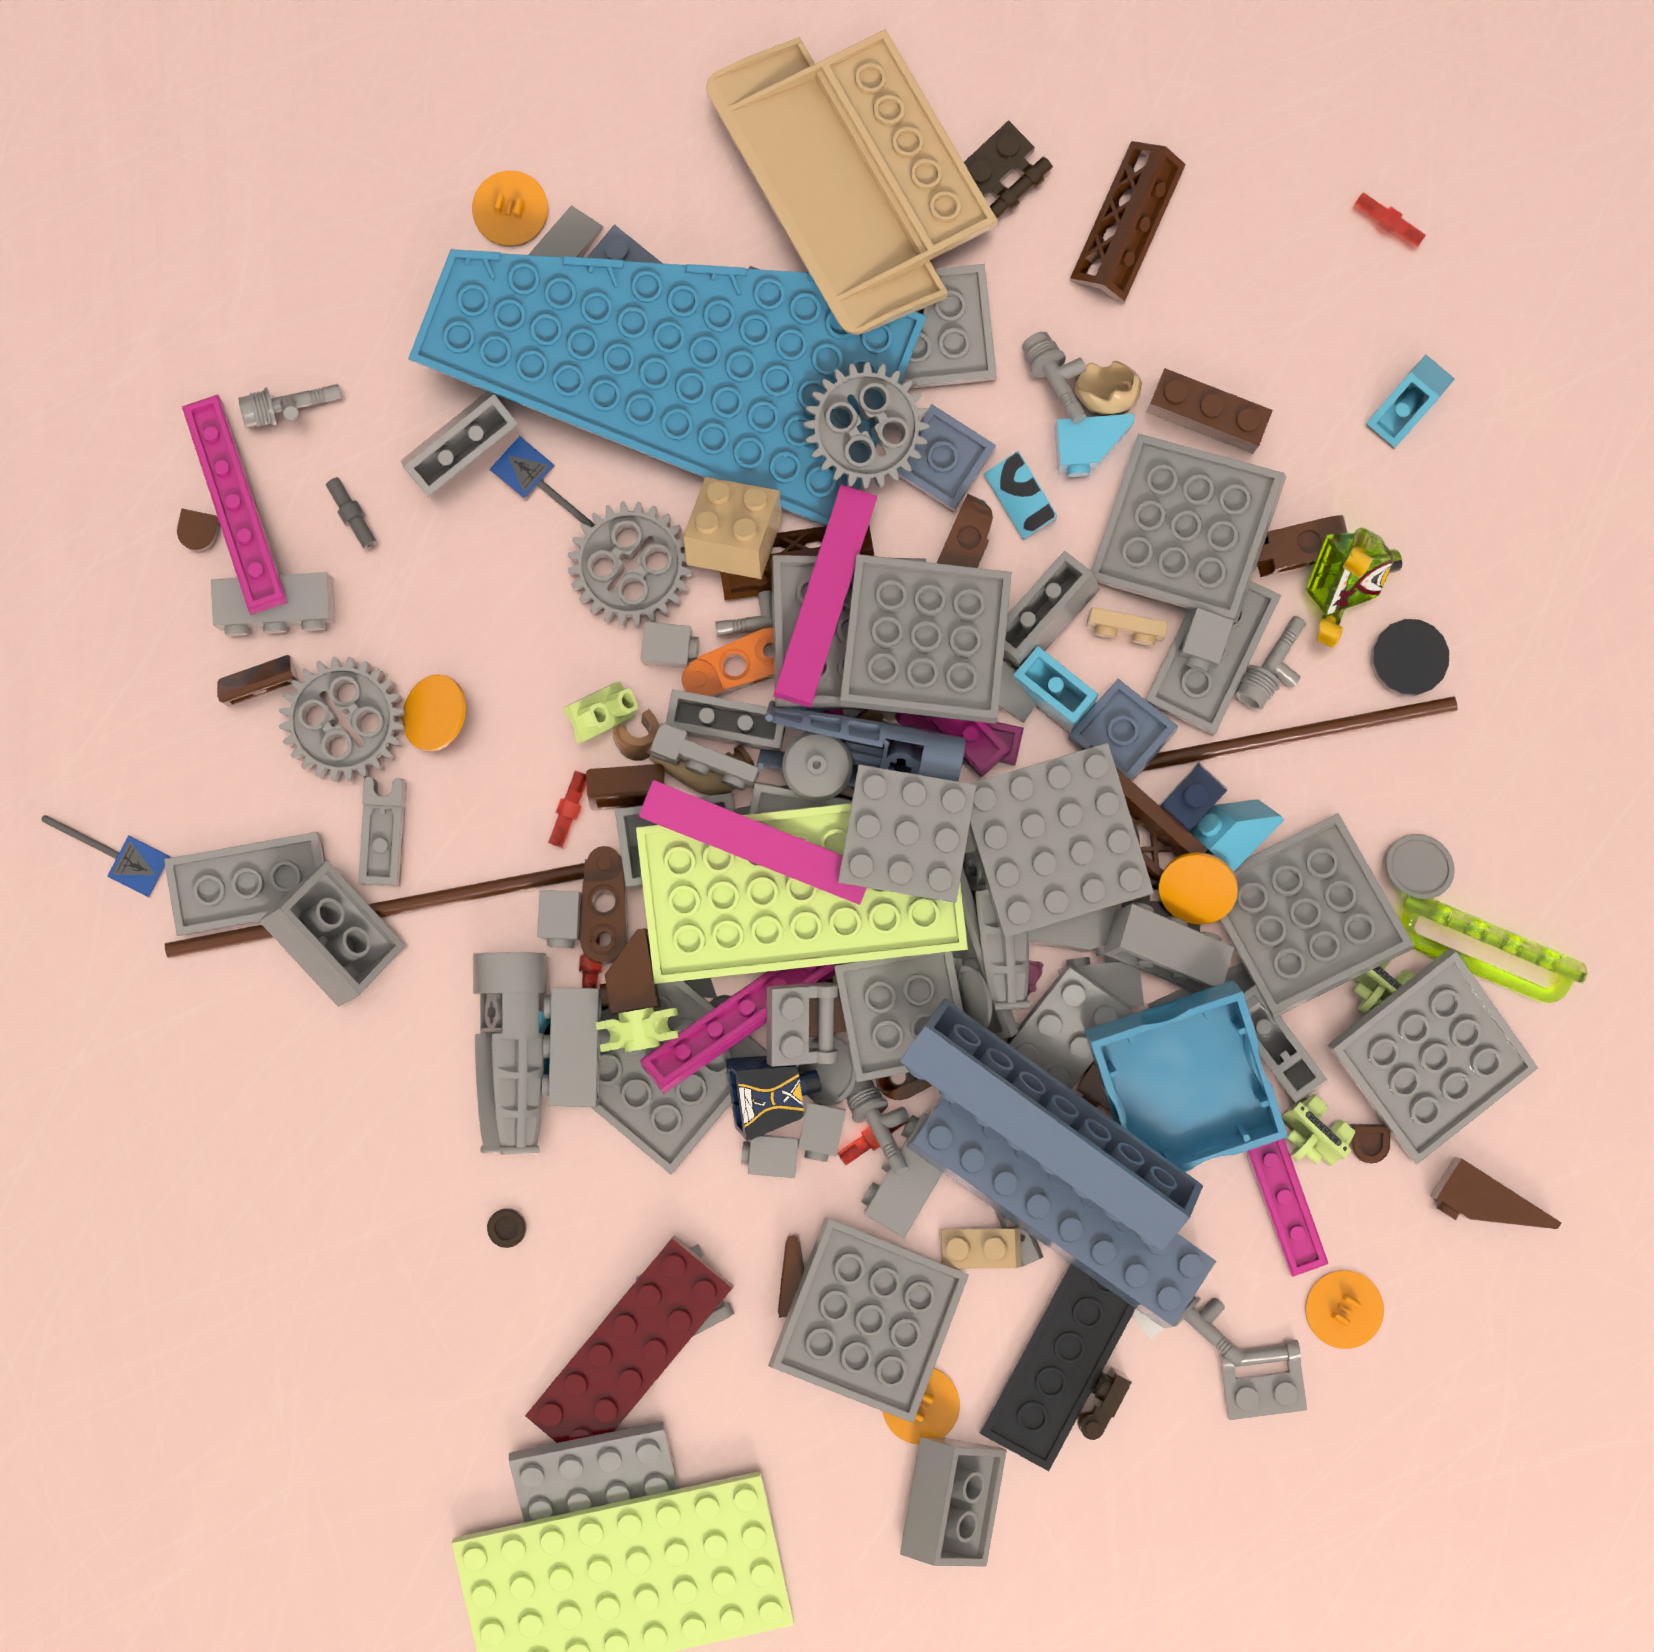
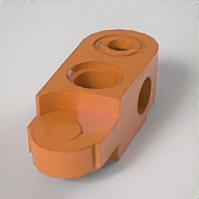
M773 628L758 630L689 662V666L685 668L681 678L685 691L714 697L774 678V658H768L763 653L766 646L773 644ZM732 657L743 659L746 663L744 672L739 676L727 674L724 666L728 659Z

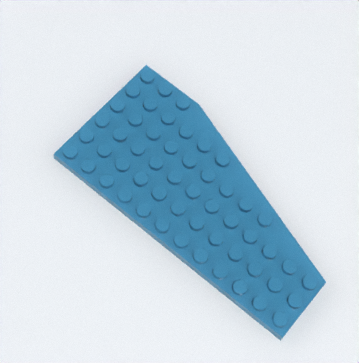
M450 249L408 360L703 478L710 477L779 490L781 509L827 526L840 485L847 486V475L843 474L839 479L833 481L832 477L835 469L832 466L824 471L820 470L822 463L825 461L823 456L812 459L810 457L817 449V445L805 444L804 440L814 435L813 430L803 428V423L814 419V416L805 412V408L818 405L811 397L813 391L825 393L820 383L823 379L835 384L833 372L837 369L845 377L848 376V365L852 363L858 373H862L865 362L870 363L872 373H876L880 365L884 364L886 367L885 376L890 377L897 370L900 371L897 383L901 384L927 316L915 311L864 334L854 335L844 331L839 326L809 272L758 270L743 267L631 262L616 259L504 254L500 252ZM874 389L865 391L863 399L865 405L873 410L880 409L883 405V397L880 392ZM849 395L847 399L861 419V424L857 426L860 433L867 431L876 448L877 441L871 433V428L875 426L872 419L867 421L863 419L855 398ZM835 408L830 413V421L834 427L839 429L847 428L850 418L844 409ZM861 442L852 443L849 447L851 459L857 463H863L867 460L869 453L867 447ZM856 479L850 488L860 490V479Z

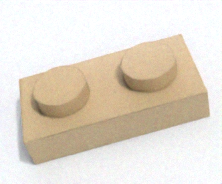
M1092 607L1089 611L1086 627L1094 628V634L1097 636L1117 638V633L1133 636L1132 642L1154 646L1155 641L1162 642L1166 637L1168 622Z
M1020 1227L941 1229L942 1264L954 1269L1022 1267Z

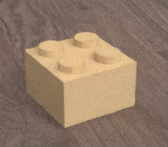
M705 477L683 536L687 565L762 579L782 521L780 491Z

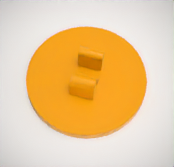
M502 171L491 175L478 187L472 202L473 219L478 230L486 239L500 246L516 247L530 242L539 235L548 218V201L543 188L534 178L519 171Z
M439 674L430 675L413 687L405 701L404 710L406 714L402 716L403 725L406 727L404 732L408 740L419 749L437 751L449 745L456 738L465 720L466 699L461 686L454 679Z
M1200 852L1187 853L1172 860L1163 870L1159 882V895L1165 908L1174 917L1191 924H1209L1222 919L1233 908L1238 892L1237 880L1231 868L1218 857Z
M1338 1270L1322 1276L1315 1282L1306 1299L1305 1313L1309 1327L1321 1341L1335 1348L1351 1349L1364 1345L1376 1335L1383 1321L1384 1304L1378 1288L1366 1276L1350 1270Z
M934 1368L913 1423L882 1411L883 1417L889 1429L906 1442L919 1444L920 1437L943 1438L951 1431L957 1421L960 1410L959 1395L951 1379L942 1371Z

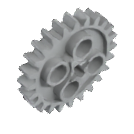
M865 362L862 373H858L852 363L848 365V376L846 377L838 369L833 372L835 384L826 379L820 382L825 390L824 394L812 392L811 397L818 405L805 408V412L814 416V419L804 422L803 428L813 430L814 435L809 436L804 441L805 444L817 445V449L810 455L811 459L823 456L825 459L820 467L821 471L831 466L835 469L832 477L833 481H836L844 474L847 475V487H852L856 479H860L862 488L866 490L869 487L870 480L874 478L877 486L881 488L885 482L884 475L887 474L893 482L899 480L898 467L908 473L912 469L907 459L919 460L922 457L914 447L915 445H926L928 442L923 437L918 436L919 431L930 428L929 424L919 422V417L928 412L927 408H916L914 403L922 395L921 393L909 395L907 391L913 383L911 380L903 385L897 383L900 371L897 370L890 377L885 376L886 367L884 364L880 365L876 373H872L870 363ZM874 389L880 392L883 397V405L880 409L873 410L865 405L863 399L866 390ZM849 395L855 398L863 419L866 421L872 419L875 426L871 428V433L884 450L885 454L883 457L877 454L867 431L862 433L858 431L857 426L861 424V419L847 399ZM842 408L848 413L850 421L847 428L839 429L833 426L830 421L832 409ZM894 423L901 429L902 438L899 443L891 444L884 439L882 433L885 424ZM854 442H861L868 449V458L863 463L853 461L849 455V447Z
M622 501L619 513H614L612 508L607 505V517L604 519L593 513L592 518L595 522L593 527L585 524L580 525L586 535L585 538L573 537L572 539L573 543L580 550L568 553V557L571 560L578 562V565L568 568V573L580 577L571 584L573 590L585 589V592L579 598L580 602L583 604L593 600L594 602L590 608L591 614L595 615L601 609H604V621L608 623L614 615H617L620 627H624L628 617L633 618L636 627H640L641 616L644 615L648 617L650 622H655L654 612L657 610L668 616L669 611L666 603L668 601L677 605L681 603L675 594L676 590L688 592L689 588L681 581V578L693 575L692 570L683 567V564L687 563L685 553H681V550L685 548L684 539L676 540V537L682 531L681 526L676 525L669 529L668 525L671 517L668 513L658 520L656 518L657 507L653 505L648 513L645 514L643 513L641 502L636 503L634 511H628L625 501ZM624 529H633L638 533L636 542L628 547L620 545L617 542L619 533ZM648 537H652L653 542L636 560L639 569L636 571L628 569L616 589L612 592L608 591L609 585L625 569L622 562L623 559H634ZM662 552L668 557V563L663 569L652 570L647 566V560L653 553ZM603 558L611 560L614 563V568L608 576L600 577L594 574L593 567L598 560ZM632 582H638L644 586L643 595L634 601L626 599L623 596L625 586Z
M332 657L331 668L328 669L321 661H317L318 673L316 674L303 669L306 681L301 683L292 680L291 683L298 691L295 695L284 693L283 695L286 700L291 702V707L279 709L280 713L289 717V721L280 724L279 729L291 732V735L283 740V744L297 746L290 756L293 759L305 756L302 768L306 771L316 764V777L322 778L327 770H330V779L333 782L338 781L341 772H344L348 782H353L354 773L357 770L364 778L369 777L367 766L370 765L381 771L383 768L379 758L381 756L389 759L394 758L393 754L388 750L389 745L401 746L402 744L400 740L394 737L395 731L406 730L404 725L396 722V718L405 715L406 711L394 707V704L399 702L402 696L399 693H388L393 688L394 682L387 680L380 683L384 672L379 668L369 675L370 663L367 661H363L359 668L356 669L355 660L352 657H348L344 667H341L338 658ZM345 683L354 684L356 689L354 698L349 702H340L337 694L339 688ZM322 692H327L340 711L346 715L350 714L347 717V721L364 741L363 747L360 748L355 743L347 729L340 725L335 726L339 721L338 717L321 698ZM315 706H321L325 713L323 721L319 725L310 726L307 722L308 711ZM369 713L377 714L379 718L377 729L371 733H364L361 729L362 718ZM337 737H345L348 742L347 751L341 756L334 757L330 752L331 742Z

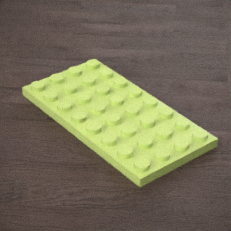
M852 803L745 814L743 816L843 855ZM658 824L636 827L654 984L968 950L961 883L959 884L956 903L867 888L861 904L858 905Z
M761 1471L452 1539V1547L477 1652H674L794 1625Z

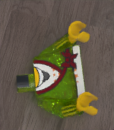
M1362 527L1358 528L1355 533L1330 534L1326 536L1306 587V591L1323 611L1322 620L1319 624L1320 632L1316 638L1318 642L1335 648L1344 629L1339 626L1344 611L1352 606L1376 598L1380 595L1388 574L1401 570L1403 564L1401 554L1396 549L1389 550L1380 535Z

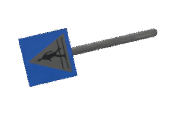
M521 436L515 440L490 468L492 473L523 499L538 486L582 524L590 527L595 525L542 480L555 465Z
M47 815L41 818L42 822L115 858L116 860L107 877L148 898L165 868L164 859L170 858L169 855L129 835L120 852Z

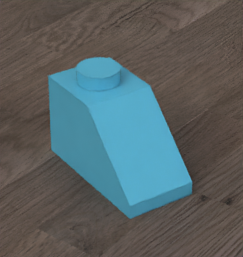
M1425 354L1366 424L1396 448L1455 378Z
M1134 414L1086 417L1083 421L1076 424L1070 418L1057 419L1054 431L1058 472L1067 471L1068 477L1090 475V470L1097 469L1131 429L1134 423Z
M1039 646L1036 647L1013 675V678L1037 706L1069 733L1096 704L1098 698L1097 692Z
M1259 799L1214 805L1189 832L1208 849L1205 852L1206 854L1218 857L1234 872L1284 819Z

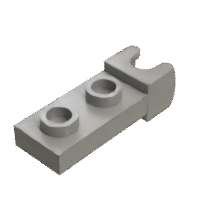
M665 723L660 724L650 748L651 756L674 766H678L680 760L686 762V769L703 776H707L708 771L723 776L722 783L738 790H743L745 785L754 789L755 782L759 776L758 767L688 741L687 732Z
M372 777L364 778L358 883L399 886L403 816L406 800L405 779H394L391 792L386 796H380L378 793V782Z

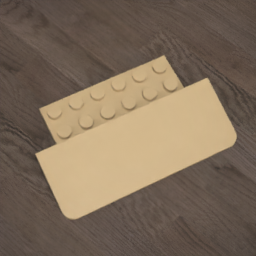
M886 29L816 64L801 38L798 37L745 57L716 71L709 77L706 92L836 321L844 331L854 335L864 334L947 298L948 292L929 260L995 228L998 220Z

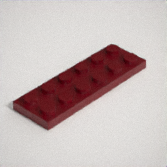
M673 1236L527 1412L525 1417L556 1443L614 1432L733 1289L734 1285L676 1236Z

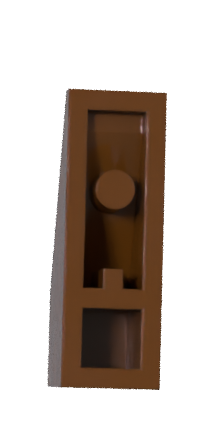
M1458 1157L1453 1158L1430 1197L1439 1202L1436 1209L1455 1221L1460 1215L1470 1220L1558 1229L1562 1223L1469 1162Z

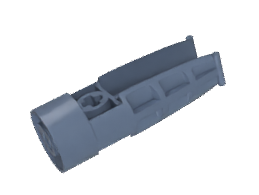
M775 701L769 702L765 716L766 721L845 740L853 761L852 775L849 783H847V787H855L858 765L959 781L966 742L965 737L885 721L877 722L854 718L845 714H827L814 712L809 709L775 708ZM761 749L756 767L759 770H763L765 765L782 770L785 752ZM897 758L905 759V765H897Z

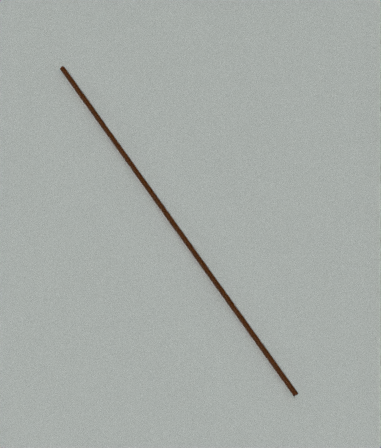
M1455 696L1160 752L1155 755L1141 772L1456 712L1458 710ZM585 863L368 905L381 918L584 879ZM263 925L168 942L165 943V953L167 958L274 937Z

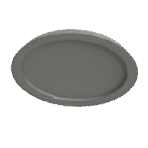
M806 732L795 738L787 747L782 761L783 776L789 788L801 798L810 801H825L840 794L847 786V783H849L853 770L851 753L840 738L813 732Z
M1421 834L1404 836L1391 846L1387 854L1386 867L1391 881L1400 891L1418 899L1437 897L1443 894L1453 881L1455 871L1453 859L1445 846L1432 837Z
M966 965L961 966L956 976L963 1012L987 1028L992 1016L991 994L987 984L977 970Z
M835 1036L834 1048L838 1050L837 1063L800 1064L798 1066L799 1073L816 1069L821 1082V1092L807 1096L814 1102L827 1106L838 1104L846 1099L856 1081L850 1048L844 1041ZM818 1037L809 1042V1049L818 1048Z

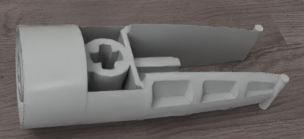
M969 829L963 869L977 908L987 987L991 994L992 1009L1030 1008L1031 1003L1027 1000L1029 985L1028 931L1002 939Z
M498 952L473 954V994H480V1034H475V1062L478 1112L483 1142L480 1148L481 1153H501V1155L539 1154L540 1152L537 1142L542 1108L544 1033H539V994L546 993V953Z

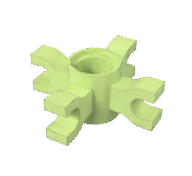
M653 1007L618 1013L619 1019L595 1022L597 1030L607 1029L610 1033V1041L600 1044L601 1052L624 1048L625 1052L658 1047L660 1046L659 1041L678 1038V1033L681 1030L671 1031L667 1023L669 1017L678 1015L677 1008L655 1012Z

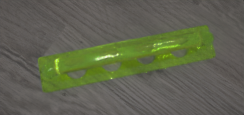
M1405 893L1401 898L1402 907L1405 911L1400 921L1414 944L1413 949L1438 958L1450 948L1416 933L1414 927L1421 915L1559 974L1553 987L1544 988L1455 950L1472 974L1533 1000L1547 1004L1557 1002L1566 996L1574 981L1583 984L1588 975L1585 963L1433 898L1418 899Z

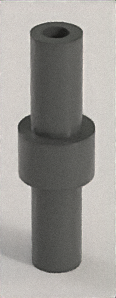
M339 477L329 480L326 483V487L339 507L337 513L344 525L351 527L364 550L373 547L377 541L363 519L365 513L358 501H352Z

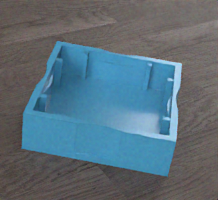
M1234 980L1084 1030L1113 1120L1184 1172L1193 1169L1207 1160L1220 1156L1236 1155L1288 1137L1273 1087L1261 1065L1259 1042L1243 991Z

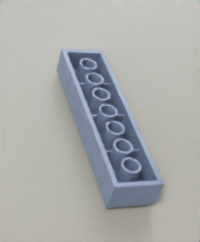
M943 999L900 1059V1062L906 1066L907 1070L914 1077L926 1080L939 1090L943 1098L951 1103H958L965 1108L980 1125L994 1129L1004 1137L1007 1144L1012 1148L1024 1151L1034 1158L1045 1172L1052 1175L1056 1174L1067 1182L1078 1196L1086 1199L1089 1198L1096 1203L1111 1220L1125 1224L1135 1232L1136 1236L1144 1244L1155 1246L1163 1252L1191 1217L1203 1188L1200 1182L947 999Z
M942 1095L906 1146L1162 1328L1175 1326L1217 1262L1178 1233L1163 1252L1155 1246L1144 1244L1136 1236L1135 1232L1125 1224L1111 1220L1096 1203L1089 1198L1086 1199L1078 1196L1067 1182L1056 1174L1052 1175L1045 1172L1034 1158L1024 1151L1012 1148L1007 1144L1002 1135L991 1127L980 1125L969 1111L958 1103L955 1104L947 1101Z

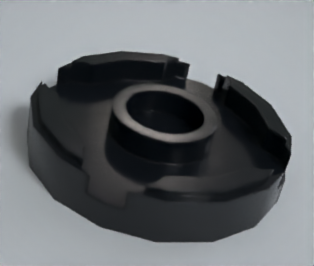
M1403 619L1390 624L1379 634L1371 650V665L1378 681L1392 690V692L1400 696H1417L1432 690L1443 680L1449 667V648L1444 636L1433 625L1419 619Z

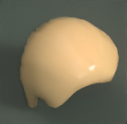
M1113 361L1108 367H1101L1092 362L1086 365L1087 371L1076 377L1074 392L1085 407L1098 416L1125 414L1134 407L1140 397L1142 386L1140 377L1133 369L1119 361Z

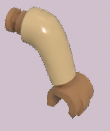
M650 709L642 713L641 723L649 733L647 736L637 738L627 731L626 726L618 725L613 727V740L620 753L626 758L633 761H642L649 758L654 764H662L665 772L702 794L713 796L727 794L735 790V788L721 782L723 776L708 771L707 776L699 775L686 769V762L680 760L678 766H674L652 757L650 748L659 728V723ZM741 745L734 748V754L730 752L725 754L755 766L751 756Z

